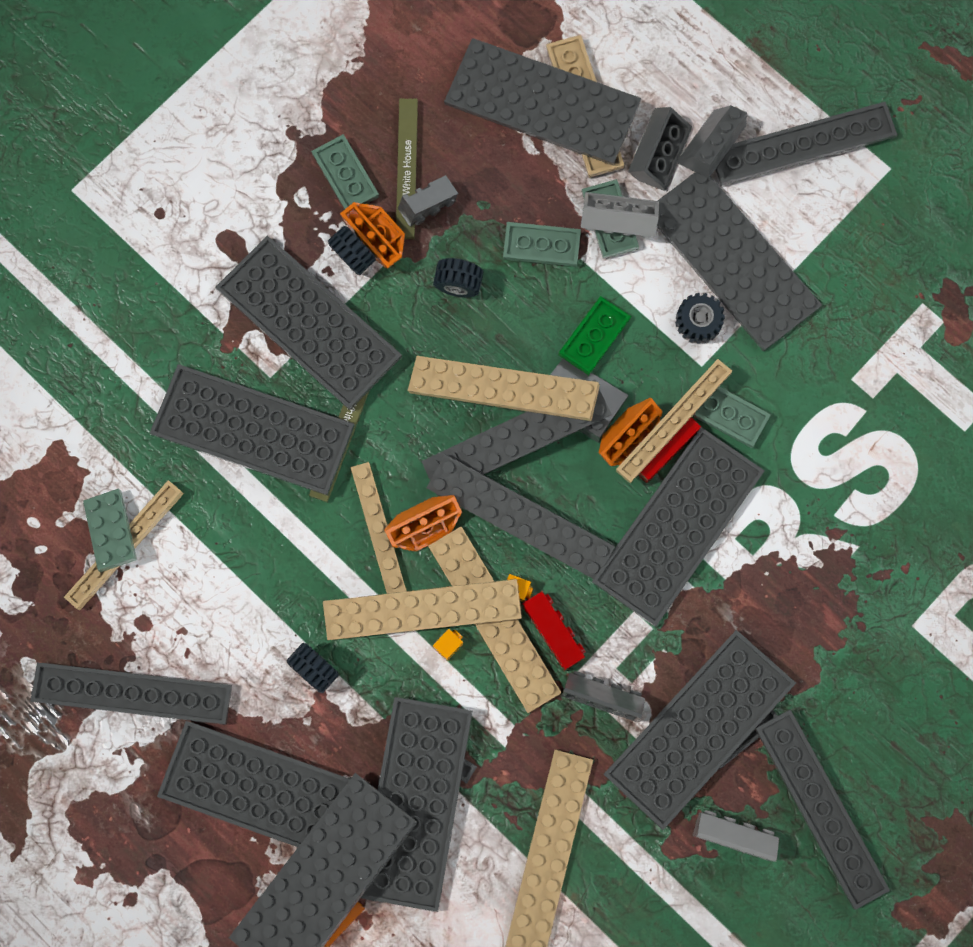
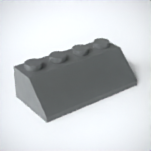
M732 105L715 109L679 157L677 164L710 178L745 129L747 112Z
M672 107L655 108L628 172L639 182L666 191L692 126Z

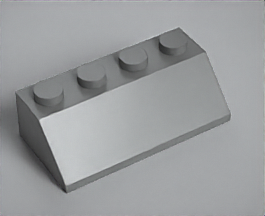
M585 192L581 228H585L588 231L602 230L606 233L618 232L627 236L634 234L644 238L655 237L659 217V201Z
M708 810L698 814L692 836L758 858L776 862L779 838L774 836L775 832L766 829L760 832L754 830L755 826L748 823H743V826L735 824V819L724 816V819L716 817L717 813Z

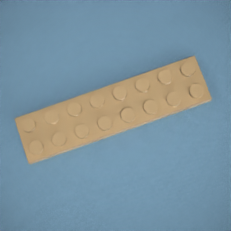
M581 35L546 44L553 67L597 82ZM620 152L614 166L581 154L589 178L624 168Z

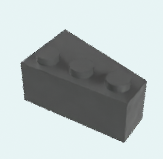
M445 175L430 182L422 190L421 188L416 189V193L412 196H408V194L403 195L398 210L410 227L414 224L418 226L429 215L435 216L444 206L450 207L456 202L455 199L458 192Z

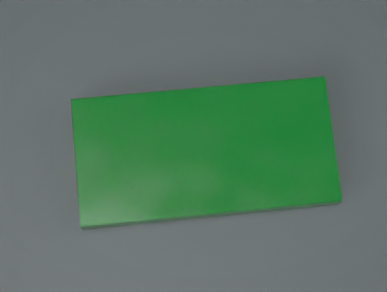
M600 296L559 351L558 356L589 376L627 325L631 316Z

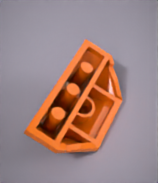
M354 202L340 213L347 226L375 255L378 263L388 269L402 258L405 233L382 207Z
M652 398L629 407L602 435L598 453L609 466L620 465L660 422L663 411Z
M454 495L432 497L398 514L384 531L392 547L418 551L451 533L462 511Z

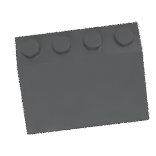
M562 359L550 375L586 381L596 380L600 384V391L612 415L579 430L599 443L602 435L606 432L629 395L593 373L588 376Z
M578 671L569 673L562 697L634 722L642 718L645 698L641 697V693L630 690V693L623 691V687L611 684V686L603 684V680L595 677L592 680L587 679L585 674Z

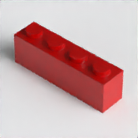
M691 417L638 476L647 484L697 434L701 426Z
M543 591L522 603V607L565 672L585 658L584 653L586 652L580 643L576 644L573 637L575 635L569 626L565 627L563 624L564 618L560 611H555L552 607L553 601L548 593L544 595Z

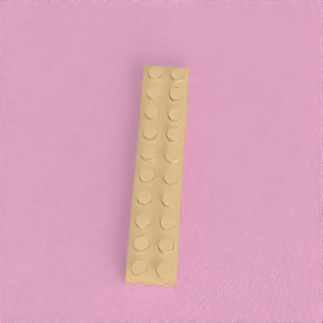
M417 356L408 392L411 394L591 421L600 384L593 381Z
M462 527L428 546L451 586L494 581ZM517 619L475 624L527 713L561 694L560 689Z
M517 579L323 601L327 640L522 618Z
M554 750L505 947L548 946L593 763L592 759Z

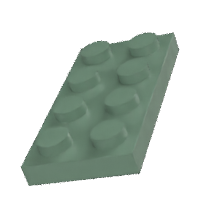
M344 134L311 151L344 210L354 202L367 204L379 197L377 190Z
M617 179L581 190L583 198H585V192L623 197ZM594 230L603 259L639 249V244L634 234L627 236L618 232L606 233L602 230Z
M507 222L503 259L577 267L581 229Z
M718 387L693 415V417L750 448H753L771 414L721 387Z
M118 488L83 500L98 571L104 572L136 561L137 557L122 491Z

